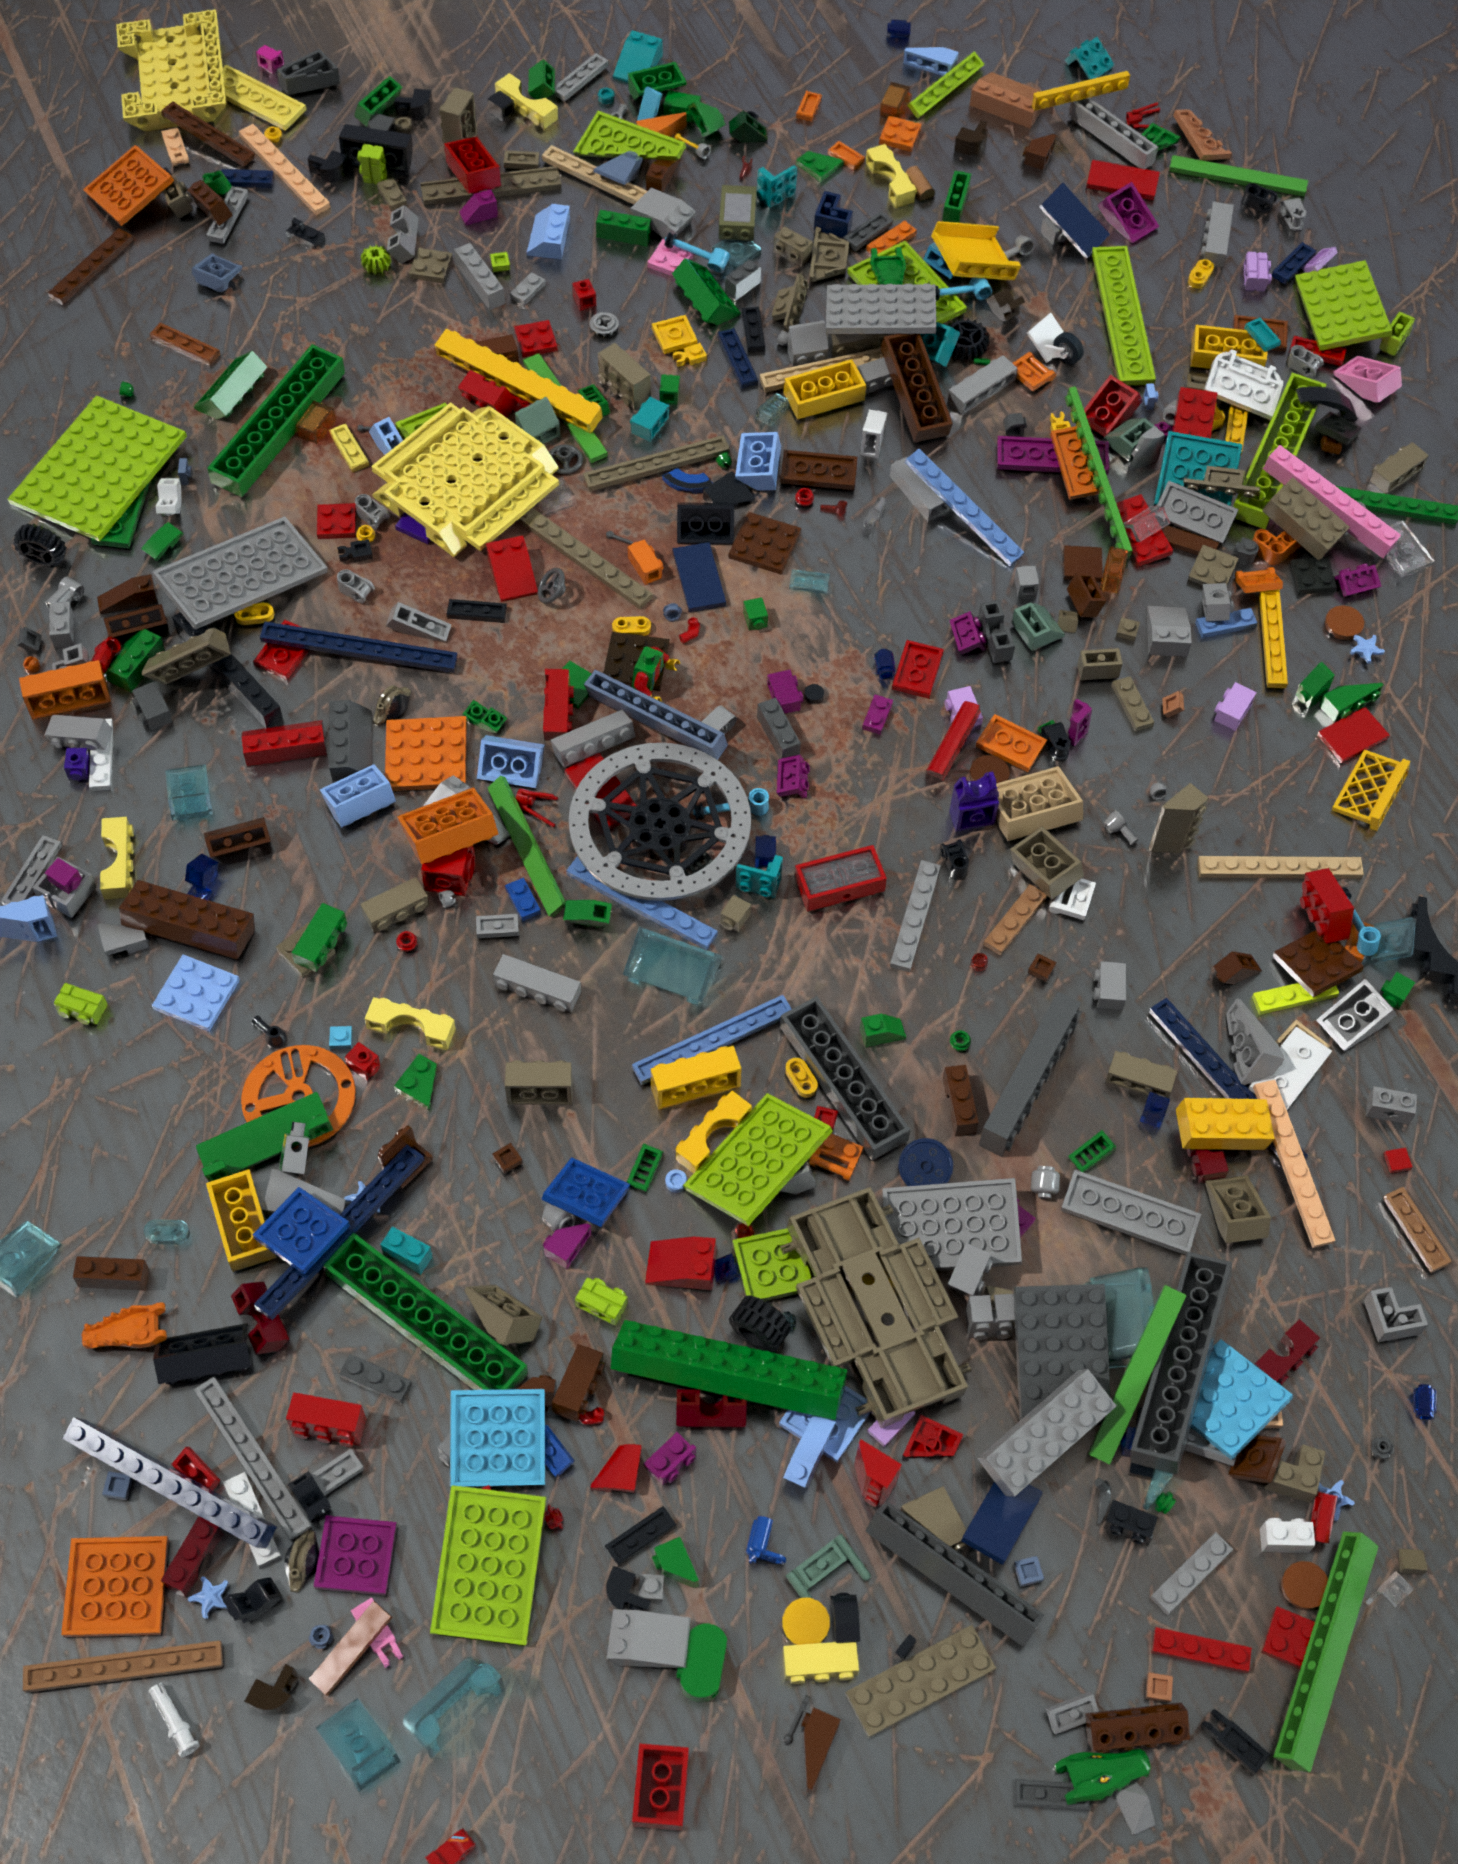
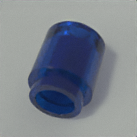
M891 19V23L887 24V33H890V37L906 38V36H910L911 22Z
M888 649L878 650L874 654L876 673L881 679L892 678L896 671L893 652Z
M1420 1384L1418 1388L1413 1389V1412L1416 1413L1417 1419H1435V1414H1437V1390L1432 1389L1431 1385Z

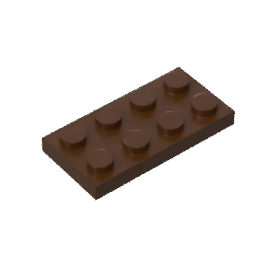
M784 450L780 483L854 490L858 456Z

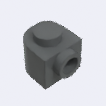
M1022 413L1009 414L1003 419L1006 435L1023 436L1024 428H1027L1026 417L1022 416Z
M1244 537L1241 542L1237 541L1234 552L1237 553L1236 557L1239 558L1238 562L1244 564L1253 563L1259 550V546L1255 541Z

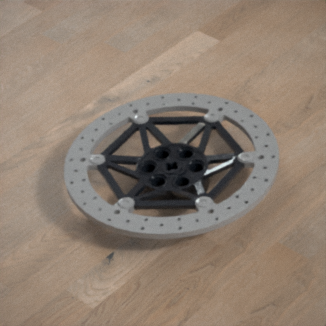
M673 743L636 745L606 757L595 765L582 779L574 793L569 810L571 842L584 867L607 887L624 895L644 900L664 901L681 899L696 895L714 886L725 878L740 861L747 847L751 830V812L748 798L734 774L724 764L705 752ZM650 762L677 763L701 772L702 775L698 778L653 768ZM632 766L636 767V771L603 799L595 798L602 786L613 776ZM653 775L691 783V785L671 799L665 798ZM637 779H640V804L638 806L611 802ZM646 779L655 792L656 798L646 799ZM714 784L722 791L729 805L732 821L731 828L722 827L710 791V787ZM695 791L687 808L678 803ZM702 793L705 795L714 826L690 819V814ZM614 811L631 813L630 820H625ZM589 813H596L599 816L610 852L605 857L599 853L592 841L588 825ZM606 815L630 830V834L617 848L614 846ZM693 827L706 832L691 835V828ZM710 838L683 863L680 862V853L685 850L690 841ZM718 841L726 843L719 855L710 864L689 876L685 875L684 871ZM632 843L634 848L625 851L626 848ZM640 853L649 859L662 860L667 866L627 857ZM620 864L659 872L669 875L671 880L655 881L640 879L618 870L617 867Z

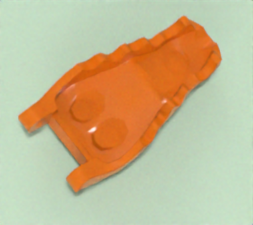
M165 1303L131 1305L129 1308H122L120 1313L112 1312L110 1316L103 1317L102 1322H97L93 1325L84 1324L81 1334L83 1347L86 1349L100 1346L145 1348L163 1342L167 1339V1332L159 1330L158 1316L165 1313Z

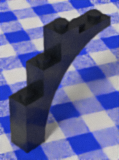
M1419 896L1415 904L1412 903L1410 907V915L1413 917L1409 923L1408 930L1405 936L1399 940L1398 949H1401V958L1422 961V972H1425L1424 980L1447 984L1446 994L1449 995L1448 1003L1458 1005V961L1446 951L1438 940L1430 923L1427 898Z

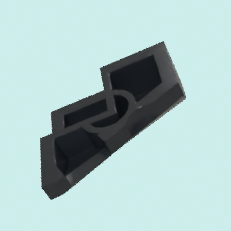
M733 471L703 489V499L707 503H734V507H737L738 503L749 501L750 504H753L755 502L752 493L743 482L735 478Z

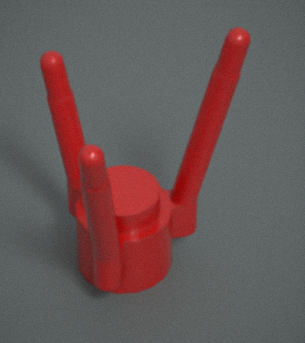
M1156 102L1127 112V125H1133V129H1147L1149 125L1139 124V122H1142L1143 115L1160 111V108L1151 109L1158 106V103Z
M520 788L516 794V800L520 804V809L527 811L551 827H555L556 825L530 809L529 805L533 806L536 798L558 800V797L554 796V794L534 792Z

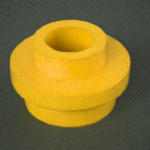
M269 127L265 130L264 135L271 143H276L280 141L282 133L277 127Z
M363 525L359 527L356 536L358 541L369 539V542H372L376 534L371 526Z

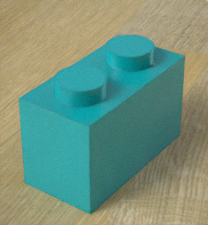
M649 397L646 402L642 403L638 413L632 416L630 420L631 433L651 442L669 418V405Z
M393 1226L380 1244L383 1255L420 1275L433 1257L430 1246Z

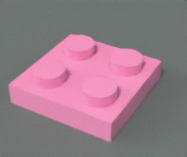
M663 239L647 262L648 268L673 276L672 273L683 259L692 260L695 254L676 246L669 248L667 245L666 247L664 246L665 239Z

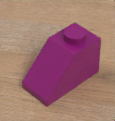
M491 189L475 193L459 211L465 226L498 217L497 200Z
M585 1223L557 1229L552 1236L549 1235L543 1243L544 1255L568 1269L590 1237L591 1225Z

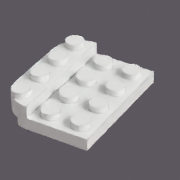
M1235 350L1218 354L1210 366L1211 370L1204 390L1218 392L1217 399L1271 420L1283 387V380L1275 371L1277 368L1272 365L1266 368L1236 356L1237 351Z

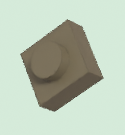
M1121 617L1116 637L1135 642L1140 622Z

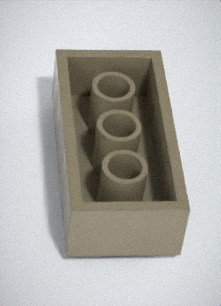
M1291 478L1262 510L1318 560L1350 528L1295 478Z

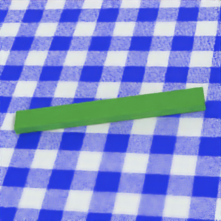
M1172 155L1169 169L1170 172L1244 186L1254 183L1269 190L1305 197L1308 180L1176 155Z
M540 354L523 360V365L527 370H533L538 376L544 379L548 378L554 384L561 386ZM561 419L591 463L608 457V452L594 432L590 434Z
M499 776L488 787V791L548 916L554 917L565 907L566 901L506 778Z
M1164 1285L1112 1399L1116 1407L1104 1417L1089 1449V1455L1110 1465L1187 1295Z

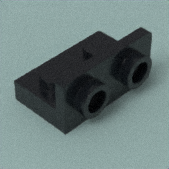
M1112 1500L1103 1528L1107 1529L1114 1536L1121 1537L1123 1535L1131 1538V1541L1135 1544L1149 1545L1153 1538V1531L1158 1517Z

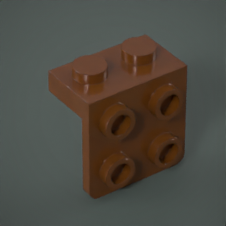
M409 1125L404 1129L398 1130L394 1138L388 1144H384L378 1153L382 1170L406 1145H409L424 1156V1161L399 1186L401 1189L433 1160L432 1155L416 1142L413 1130Z

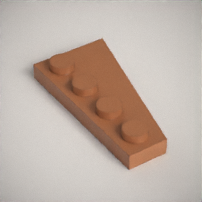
M1190 109L1175 110L1173 117L1201 161L1231 158L1232 153L1229 150L1225 151L1223 143L1220 140L1216 141L1212 137L1213 133L1209 129L1202 127L1203 123Z

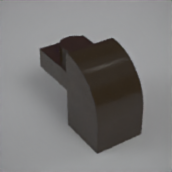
M980 120L975 131L962 127L956 137L954 151L965 155H976L983 152L986 148L988 130L986 129L987 122Z
M1008 287L986 299L992 312L1001 321H1007L1020 314L1019 310L1021 308L1019 305L1025 303L1023 296L1014 300Z
M285 1664L274 1687L256 1679L244 1701L249 1708L265 1715L282 1713L294 1701L293 1697L287 1692L288 1690L292 1691L297 1683L296 1670Z

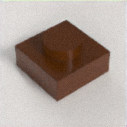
M1323 436L1321 439V449L1324 452L1340 454L1342 444L1337 443L1335 439L1329 436Z
M1038 953L1029 967L1028 973L1047 982L1057 962Z
M511 1143L492 1154L493 1159L504 1174L523 1163L522 1158Z

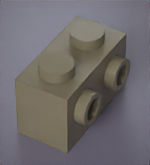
M173 174L174 182L162 192L169 207L178 218H181L194 210L191 204L193 200L187 192L184 182H179Z
M785 226L774 236V253L800 267H803L812 258L813 242Z
M1120 649L1080 651L1077 663L1080 680L1119 678L1122 668Z

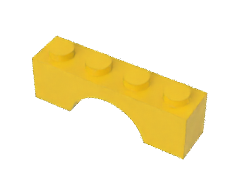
M731 1091L728 1095H723L717 1103L718 1106L714 1110H709L704 1116V1121L700 1125H695L689 1133L690 1136L685 1141L681 1140L675 1148L676 1160L693 1174L710 1156V1150L706 1144L710 1134L720 1128L735 1129L752 1110V1105L734 1091Z

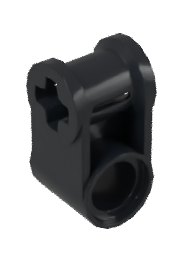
M1250 183L1245 188L1242 204L1262 213H1269L1272 211L1273 203L1277 201L1278 196L1273 190Z
M1058 722L1041 727V735L1047 739L1046 745L1052 758L1056 761L1066 760L1069 756L1068 749L1071 742L1063 723Z
M961 839L947 845L944 843L940 844L941 857L947 866L950 876L956 880L964 879L968 873L969 859Z

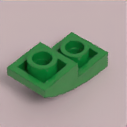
M167 522L149 538L141 549L159 561L169 547L173 548L184 533Z
M475 700L470 703L462 716H466L467 721L495 734L507 720L506 716L492 707L488 710Z

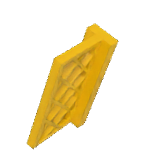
M1364 749L1335 801L1332 811L1370 824V829L1378 831L1409 773L1411 761L1402 759L1399 762ZM1366 757L1375 761V764L1366 766L1364 760ZM1390 765L1395 767V769L1385 773L1383 766ZM1379 768L1381 772L1379 775L1372 776L1369 770ZM1365 772L1368 778L1358 780L1356 775ZM1384 779L1386 785L1377 787L1375 781ZM1370 782L1373 788L1364 791L1361 785ZM1357 786L1360 792L1350 795L1348 789ZM1376 793L1378 799L1369 801L1367 795ZM1363 797L1365 803L1356 805L1353 799ZM1349 801L1352 807L1344 808L1339 805L1342 802ZM1369 808L1371 813L1369 816L1360 814L1359 810Z

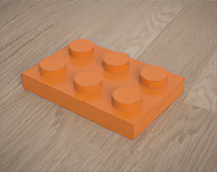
M994 714L976 741L975 747L1029 772L1044 749L1047 739Z

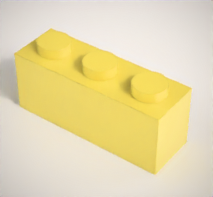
M856 1642L783 1646L785 1681H791V1684L805 1683L806 1679H815V1682H827L832 1677H839V1680L854 1679V1676H858L859 1665Z

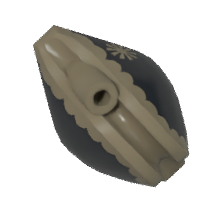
M395 685L386 688L377 700L373 723L379 726L386 723V720H393L401 716L408 706L411 690L407 687L398 688Z
M308 1530L292 1543L286 1552L284 1565L291 1592L299 1593L316 1572L319 1547L315 1531Z

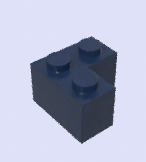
M824 191L814 216V231L816 227H819L822 233H831L843 238L849 234L852 227L853 211L840 208V194Z

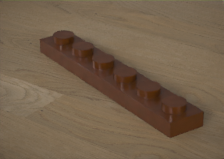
M172 101L162 110V116L241 166H246L255 158L253 151Z
M118 228L48 292L49 298L64 305L134 241L133 236Z

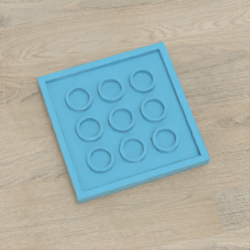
M1220 1339L1213 1346L1214 1350L1210 1354L1191 1428L1233 1460L1293 1399V1394Z
M545 1389L450 1390V1487L451 1485L463 1487L545 1485Z

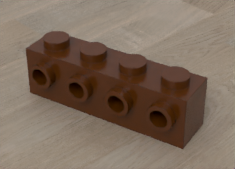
M1182 1703L1085 1713L1087 1741L1091 1749L1098 1753H1106L1110 1749L1115 1748L1131 1750L1134 1749V1746L1141 1745L1156 1747L1159 1743L1167 1742L1177 1745L1185 1740H1190L1188 1710Z

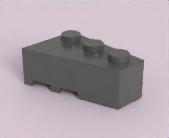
M320 49L277 69L279 86L288 95L340 84L338 67Z

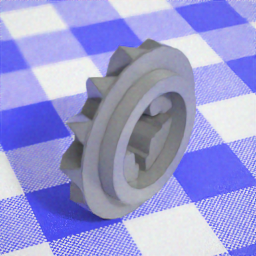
M608 312L597 313L590 320L592 332H596L597 335L603 334L604 337L606 334L612 335L619 326L617 317Z

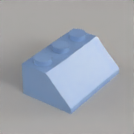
M551 204L536 214L527 256L562 259L570 225V206Z
M778 432L741 433L735 474L737 480L757 491L776 490L781 454Z
M486 735L481 739L477 779L495 781L499 776H504L508 784L536 788L543 764L545 744Z
M375 764L320 789L334 819L341 827L350 825L354 821L369 816L371 813L396 802L390 782Z

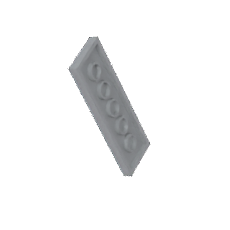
M1078 1170L1073 1172L1061 1211L1184 1255H1187V1252L1191 1250L1201 1214Z

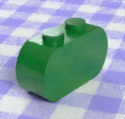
M700 1624L689 1632L685 1668H678L676 1678L680 1679V1688L683 1694L694 1702H708L719 1693L727 1648V1637L723 1630L714 1624Z

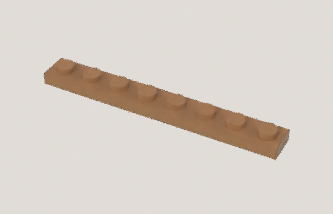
M219 1640L23 1666V1691L28 1693L223 1667L222 1642Z

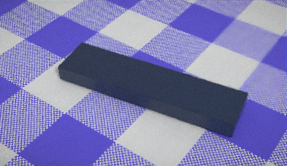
M735 328L718 332L717 337L741 389L758 385L759 380Z

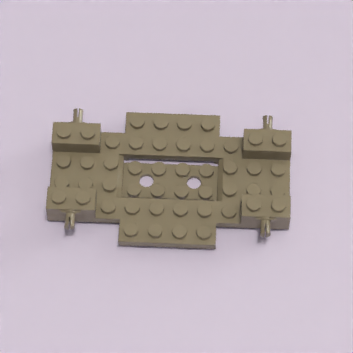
M871 1187L789 1217L787 1229L791 1235L792 1242L781 1245L780 1249L783 1255L796 1250L804 1265H810L815 1277L797 1284V1292L831 1365L839 1367L855 1361L864 1380L862 1389L867 1398L866 1404L855 1407L857 1415L860 1417L871 1412L882 1429L902 1421L905 1414L939 1400L944 1404L963 1396L968 1388L963 1374L971 1372V1368L968 1367V1363L961 1366L957 1365L939 1328L956 1321L958 1315L920 1238L899 1245L885 1217L886 1215L893 1214L891 1205L889 1204L881 1208ZM842 1268L846 1274V1279L855 1293V1298L865 1314V1319L874 1333V1338L880 1346L878 1348L873 1344L840 1274V1269ZM865 1274H870L874 1277L875 1282L872 1285H866L863 1283L862 1277ZM885 1314L891 1315L894 1323L890 1326L884 1325L881 1317Z

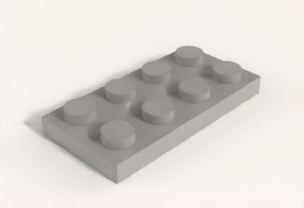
M1168 481L1153 515L1160 520L1201 537L1217 541L1223 545L1239 509Z

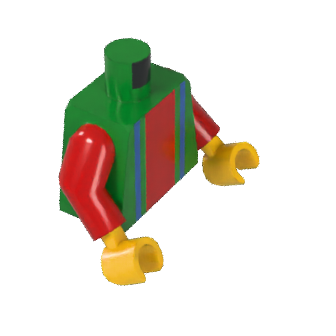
M645 646L634 667L632 688L652 697L651 691L664 664L667 670L677 671L675 664H680V660L669 658V655L658 647ZM659 696L652 697V698H654V699H656V700L662 702L661 697H659Z

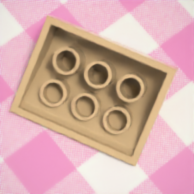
M1059 766L996 783L999 792L996 820L1008 841L1028 836L1042 826L1049 830L1083 820V800Z

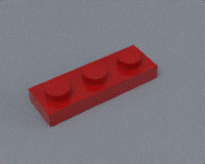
M1293 336L1290 347L1291 350L1295 345L1303 346L1310 352L1319 355L1323 362L1342 366L1347 348L1336 347L1320 351L1316 341L1298 336Z

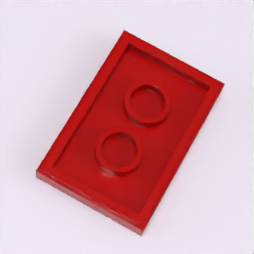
M284 620L281 623L284 625L301 627L287 620ZM266 643L253 660V664L280 678L288 680L309 650Z
M906 640L892 684V690L930 699L944 649Z
M1364 707L1318 731L1317 736L1342 764L1362 753L1364 749L1368 750L1387 740L1390 734L1370 711Z

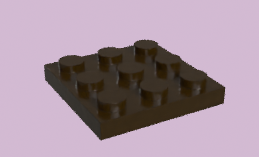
M612 632L603 673L632 687L634 667L644 647H658L668 654L670 639ZM665 664L652 690H661Z

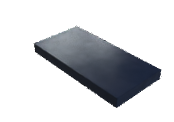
M1061 183L1039 206L1086 259L1092 254V247H1099L1110 235L1064 183Z
M710 542L672 548L688 612L726 606V599Z
M994 1481L961 1541L999 1564L1004 1565L1043 1492L1028 1484L1016 1496H1005Z

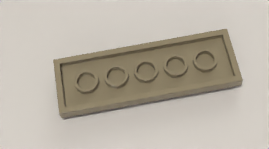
M970 1625L846 1691L845 1695L869 1739L996 1670V1667L973 1625Z

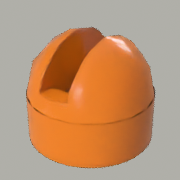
M29 656L24 659L23 667L27 673L34 674L40 670V663L35 657Z

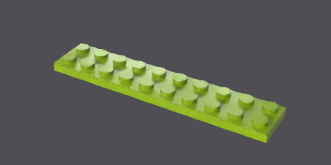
M1127 246L1092 247V258L1117 378L1126 385L1155 384L1156 377Z

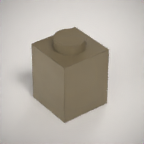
M733 895L720 914V924L724 928L738 933L751 915V904Z

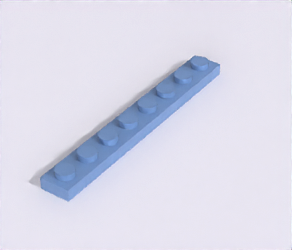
M920 449L905 460V464L1009 566L1023 556L1025 552Z
M578 856L566 870V874L569 877L705 950L709 948L718 935L717 930L663 901L638 899L607 887L584 867Z
M781 995L632 1064V1069L641 1085L651 1081L650 1068H654L661 1063L669 1064L679 1058L687 1059L701 1052L709 1053L716 1051L720 1047L728 1046L779 1022L781 1015L792 1008L784 995Z

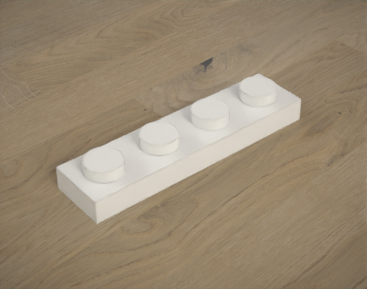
M105 719V721L113 728L112 719ZM113 732L105 750H90V791L111 790Z
M245 1472L223 1482L232 1502L265 1519ZM273 1536L266 1549L256 1548L249 1544L259 1568L282 1558Z

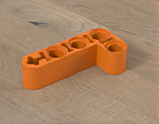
M1259 529L1253 537V541L1259 546L1257 555L1270 565L1280 564L1301 546L1285 530L1275 537L1269 531Z

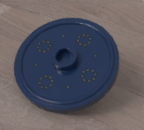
M921 1138L909 1143L902 1151L899 1158V1173L907 1186L948 1183L951 1179L954 1168L953 1158L948 1148L941 1142L931 1138Z

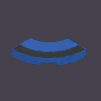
M677 468L662 476V480L668 486L678 491L703 493V489L712 484L704 472L693 475L684 473Z

